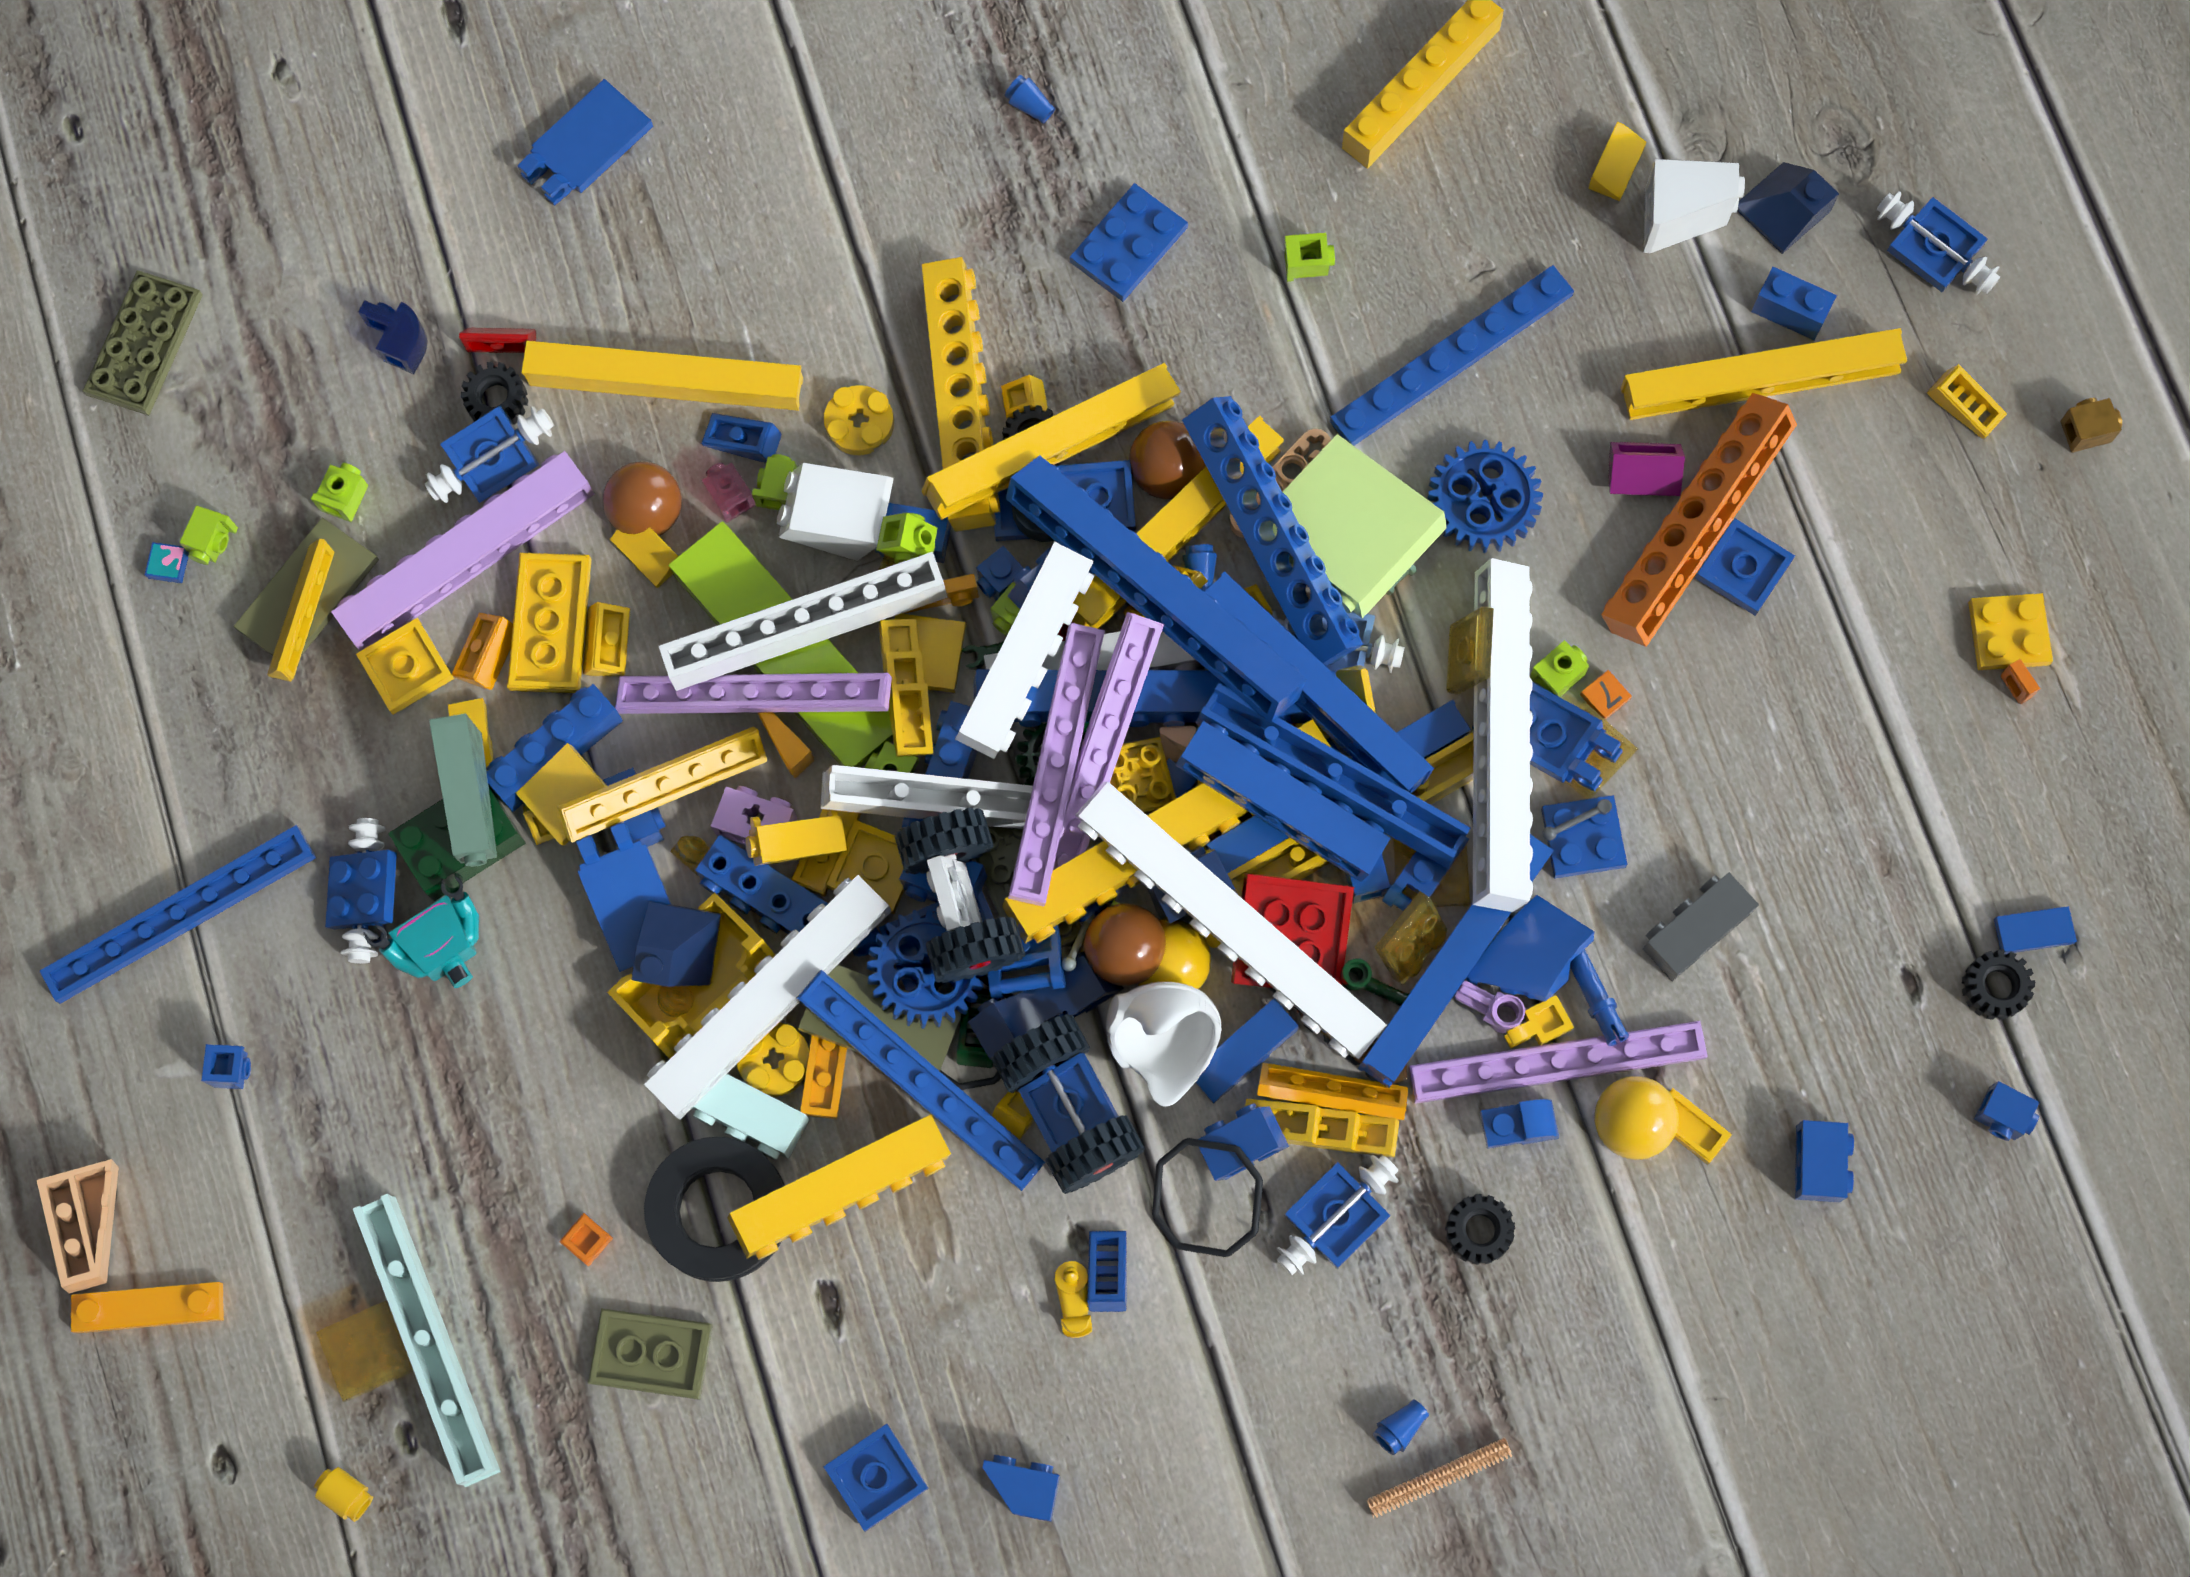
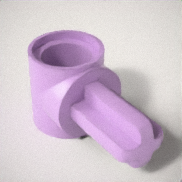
M1464 981L1455 994L1457 1001L1484 1014L1483 1021L1489 1023L1495 1031L1502 1034H1507V1031L1519 1026L1525 1016L1523 1002L1514 995H1505L1498 991L1494 996L1468 981ZM1502 1006L1512 1008L1516 1014V1020L1513 1022L1502 1021L1497 1015V1009Z

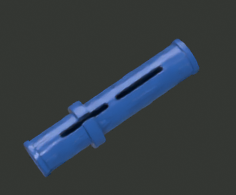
M1584 949L1570 962V969L1590 1007L1588 1009L1590 1017L1596 1019L1607 1045L1614 1046L1617 1045V1038L1613 1030L1620 1043L1629 1038L1630 1035L1625 1030L1615 1010L1617 1004L1614 998H1609Z

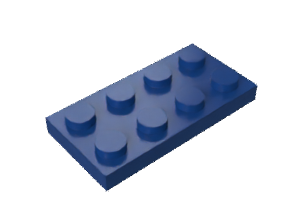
M1130 460L1056 466L1064 476L1076 486L1083 488L1087 495L1101 507L1108 509L1126 528L1136 531ZM1008 488L998 492L1000 512L995 513L996 525H994L996 542L1030 539L1018 529L1013 519L1012 504L1006 500Z

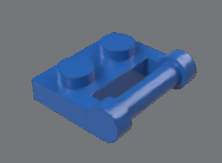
M1058 925L1053 927L1055 929L1054 934L1039 943H1036L1035 939L1024 943L1021 938L1025 957H1022L1023 959L1020 961H1015L1010 966H1004L1000 970L988 972L989 989L992 999L1004 998L1005 994L1050 986L1054 990L1065 988L1066 982L1062 968L1061 939ZM1049 965L1050 972L1002 980V972Z

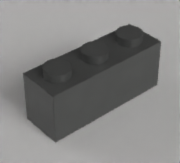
M1730 872L1721 879L1714 875L1699 889L1703 895L1695 902H1692L1689 898L1686 899L1672 912L1676 916L1674 920L1667 926L1661 921L1645 935L1649 941L1643 950L1672 982L1751 915L1759 906L1756 900Z

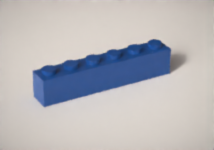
M1203 721L1175 766L1362 882L1370 874L1391 839L1384 834V829L1380 825L1370 820H1365L1364 822L1353 815V810L1345 803L1337 800L1332 802L1321 795V789L1308 781H1303L1302 783L1291 776V771L1286 766L1275 761L1270 763L1259 756L1260 752L1254 746L1246 742H1241L1240 744L1230 738L1228 731L1222 726L1212 722L1208 724Z

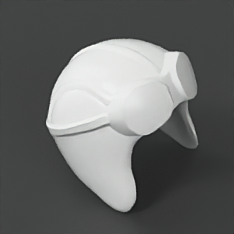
M1176 982L1150 983L1134 988L1128 993L1115 995L1110 1003L1106 1020L1108 1044L1114 1058L1124 1069L1132 1068L1145 1079L1151 1096L1161 1106L1175 1104L1197 1081L1210 1064V1060L1218 1046L1222 1030L1219 1012L1211 999L1205 993L1192 986Z

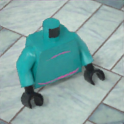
M454 873L459 885L456 888H449L442 878L441 889L446 896L390 931L389 934L392 938L387 939L385 928L377 922L374 925L381 930L380 937L373 940L365 932H363V936L369 945L379 946V952L396 969L416 978L428 976L433 981L446 975L452 986L459 988L473 978L464 962L477 954L474 944L479 940V914L468 893L462 891L463 877L459 873Z

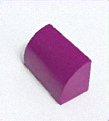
M1610 442L1608 470L1610 494L1681 496L1685 461L1681 444Z

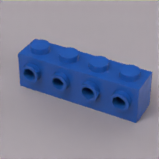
M594 683L588 688H581L573 694L570 703L561 711L556 710L550 713L543 720L542 726L533 734L528 733L522 736L515 743V748L505 757H497L487 766L488 784L511 811L514 812L524 804L516 792L567 743L572 745L582 756L623 722L615 707Z
M950 701L948 710L941 711L936 725V730L940 731L936 744L933 743V754L925 756V763L929 764L925 775L969 778L978 751L955 740L971 708L970 706ZM904 817L902 828L910 826L915 821L920 822L923 819Z
M722 835L718 836L695 869L702 879L699 883L702 887L712 894L716 893L718 895L721 891L732 899L729 903L746 915L750 910L762 917L759 923L776 934L780 929L788 935L795 929L800 932L809 923L807 917L820 904L828 905L827 902L769 865L754 866L753 858L748 857L747 851Z

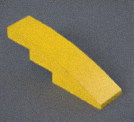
M916 619L881 620L879 622L883 670L884 673H889L892 677L889 715L896 756L932 755L933 742L927 682L924 683L922 650H919Z
M1246 1099L1245 1107L1253 1103L1257 1107L1270 1106L1288 1144L1376 1156L1384 1155L1385 1157L1395 1158L1399 1120L1396 1118L1360 1115L1353 1111L1323 1109L1317 1105Z

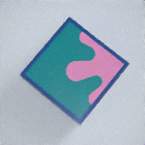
M152 542L145 576L153 580L183 583L189 553L183 546Z

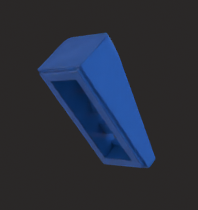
M1089 1231L1088 1307L1091 1312H1124L1127 1310L1126 1231ZM1097 1246H1118V1251H1097ZM1097 1261H1118V1266H1097ZM1097 1277H1118V1281L1097 1282ZM1097 1292H1118V1294H1097Z

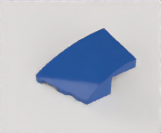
M1536 895L1495 937L1468 974L1467 981L1477 986L1478 982L1500 987L1503 993L1512 995L1522 994L1531 999L1547 1001L1568 982L1570 962L1594 941L1595 931Z

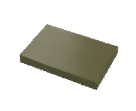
M601 1308L588 1384L700 1400L713 1325Z

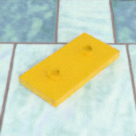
M519 554L507 682L509 691L576 693L580 690L592 561L590 555Z

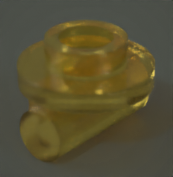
M683 836L671 849V853L698 876L695 869L709 851V847L700 837Z

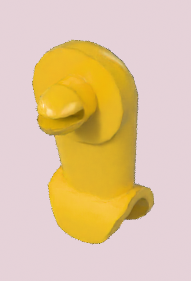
M1068 1261L1061 1264L1055 1272V1284L1063 1318H1061L1062 1332L1067 1337L1080 1338L1092 1332L1091 1315H1088V1274L1082 1264L1076 1261Z

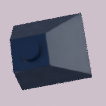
M1783 162L1739 200L1737 212L1783 254L1831 212L1839 193L1815 170Z
M649 901L637 942L632 981L667 987L710 985L722 913Z

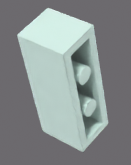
M726 1074L692 1108L695 1110L693 1117L710 1126L717 1121L727 1127L725 1131L727 1135L743 1142L749 1138L759 1143L760 1145L757 1150L777 1160L779 1154L789 1159L809 1122L806 1114L729 1074Z

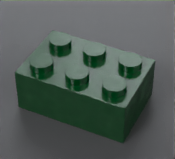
M489 784L497 858L487 859V863L484 865L465 866V863L461 864L453 856L443 799L388 833L419 885L433 901L445 895L441 889L442 878L447 887L456 888L459 883L456 881L454 873H459L463 877L464 883L526 844Z

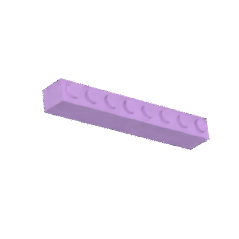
M565 451L559 455H552L542 463L541 468L530 475L519 477L509 490L501 495L497 494L490 497L477 512L461 517L457 520L454 527L445 534H439L429 539L425 547L416 554L403 557L397 562L394 569L385 575H378L371 579L365 589L356 595H349L343 598L338 603L337 608L331 611V613L353 644L361 651L420 616L595 494L588 481Z

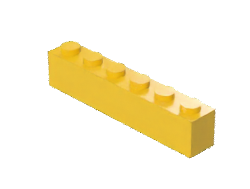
M1467 0L1344 129L1342 149L1368 169L1500 30L1504 10L1492 0Z
M930 1114L729 1213L727 1219L746 1258L756 1254L758 1260L778 1251L777 1243L789 1237L792 1243L812 1234L813 1232L810 1227L822 1221H824L826 1226L831 1225L846 1217L844 1210L856 1204L859 1210L879 1200L878 1193L888 1188L891 1189L892 1193H895L911 1185L913 1182L910 1177L922 1171L926 1177L946 1167L943 1161L951 1155V1152Z

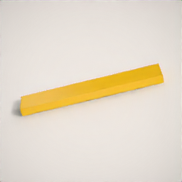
M754 726L557 806L567 839L571 842L577 841L767 762L759 730Z

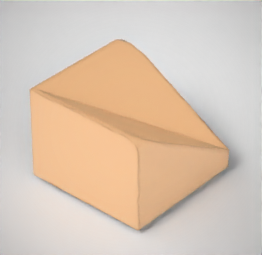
M1165 726L1160 728V739L1166 761L1169 758L1174 762L1179 760L1194 736L1196 727Z

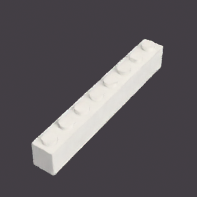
M930 552L660 645L659 649L669 679L675 690L678 691L945 599L947 594L934 554Z
M859 875L853 880L850 878L845 879L834 890L833 894L836 897L827 906L824 904L817 906L807 917L809 923L800 932L795 929L786 936L780 944L783 949L774 958L770 955L764 958L754 969L756 975L747 984L742 981L732 989L727 996L730 1001L721 1010L718 1008L711 1010L702 1019L701 1024L703 1027L694 1036L688 1034L674 1047L677 1053L668 1062L665 1063L661 1060L648 1072L647 1076L650 1079L644 1085L674 1116L681 1119L800 1002L796 997L820 970H823L828 975L892 912L889 905Z

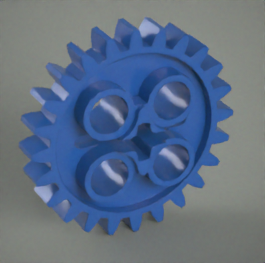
M1487 440L1483 441L1481 449H1477L1473 441H1470L1467 452H1464L1462 448L1457 446L1454 452L1455 458L1445 454L1443 459L1445 466L1436 465L1434 473L1437 477H1431L1429 486L1434 490L1428 491L1427 500L1435 502L1433 504L1444 511L1447 528L1444 530L1443 536L1448 537L1453 533L1456 534V546L1461 544L1463 540L1468 541V551H1472L1477 543L1481 544L1483 553L1487 552L1489 544H1494L1499 552L1502 549L1504 540L1513 547L1516 543L1515 534L1524 539L1528 533L1525 526L1534 528L1536 519L1532 515H1540L1542 507L1536 503L1541 502L1543 498V493L1535 490L1540 487L1542 481L1537 478L1531 479L1536 470L1535 466L1524 468L1527 459L1526 455L1521 456L1517 460L1513 457L1515 447L1510 448L1505 453L1502 452V442L1500 441L1494 449H1489ZM1494 469L1500 476L1490 479L1483 474V471ZM1468 471L1474 472L1476 480L1468 474ZM1463 485L1470 492L1465 495H1459L1453 491L1452 487ZM1480 491H1481L1482 494L1484 495V496L1481 497V498L1479 497ZM1486 496H1492L1490 502ZM1506 497L1512 498L1517 502L1518 506L1508 508L1501 503V500ZM1494 512H1495L1496 515H1497L1499 518H1501L1503 521L1498 522V521L1496 520V518L1494 517ZM1481 514L1486 517L1487 522L1476 524L1471 520L1470 516Z
M928 909L925 919H920L916 910H913L912 918L909 922L902 915H899L897 920L898 927L896 928L892 924L887 923L885 930L888 937L877 934L875 941L880 947H870L869 955L877 959L868 961L866 968L876 972L868 976L867 981L868 984L879 985L873 991V998L884 996L885 999L881 1004V1009L885 1010L893 1006L895 1009L892 1019L894 1020L900 1017L902 1013L907 1015V1026L911 1025L914 1018L920 1019L922 1029H925L928 1019H933L937 1028L941 1026L943 1016H946L951 1023L955 1022V1010L965 1015L968 1012L965 1001L974 1004L977 1002L978 996L972 990L980 991L983 989L984 983L977 979V977L985 975H977L966 980L964 978L955 982L949 981L954 988L953 992L945 995L937 992L934 988L937 982L926 949V943L935 936H942L941 934L947 932V929L941 925L939 919H933L931 909ZM910 943L915 945L919 952L915 956L908 957L903 955L899 948L903 944ZM923 963H929L931 969L929 975L923 974V968H921ZM899 964L902 967L906 968L896 970L894 969V965ZM902 979H911L915 982L917 988L912 992H903L899 989L897 983Z

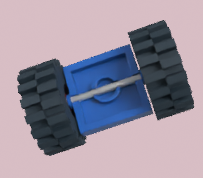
M1067 1014L1061 1018L1059 1016L1050 1022L1046 1021L1040 1024L1035 1029L1033 1027L1026 1031L1027 1033L1017 1036L1011 1043L1005 1044L1001 1047V1050L994 1053L991 1060L1008 1092H1020L1052 1152L1045 1160L1062 1193L1068 1194L1069 1192L1077 1191L1079 1188H1084L1092 1182H1097L1102 1177L1110 1175L1118 1168L1127 1165L1129 1161L1134 1160L1139 1154L1144 1152L1145 1147L1128 1116H1118L1085 1054L1089 1052L1090 1046L1073 1015Z

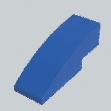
M1275 998L1272 999L1216 1049L1210 1064L1195 1083L1214 1104L1269 1058L1274 1050L1298 1031V1024Z

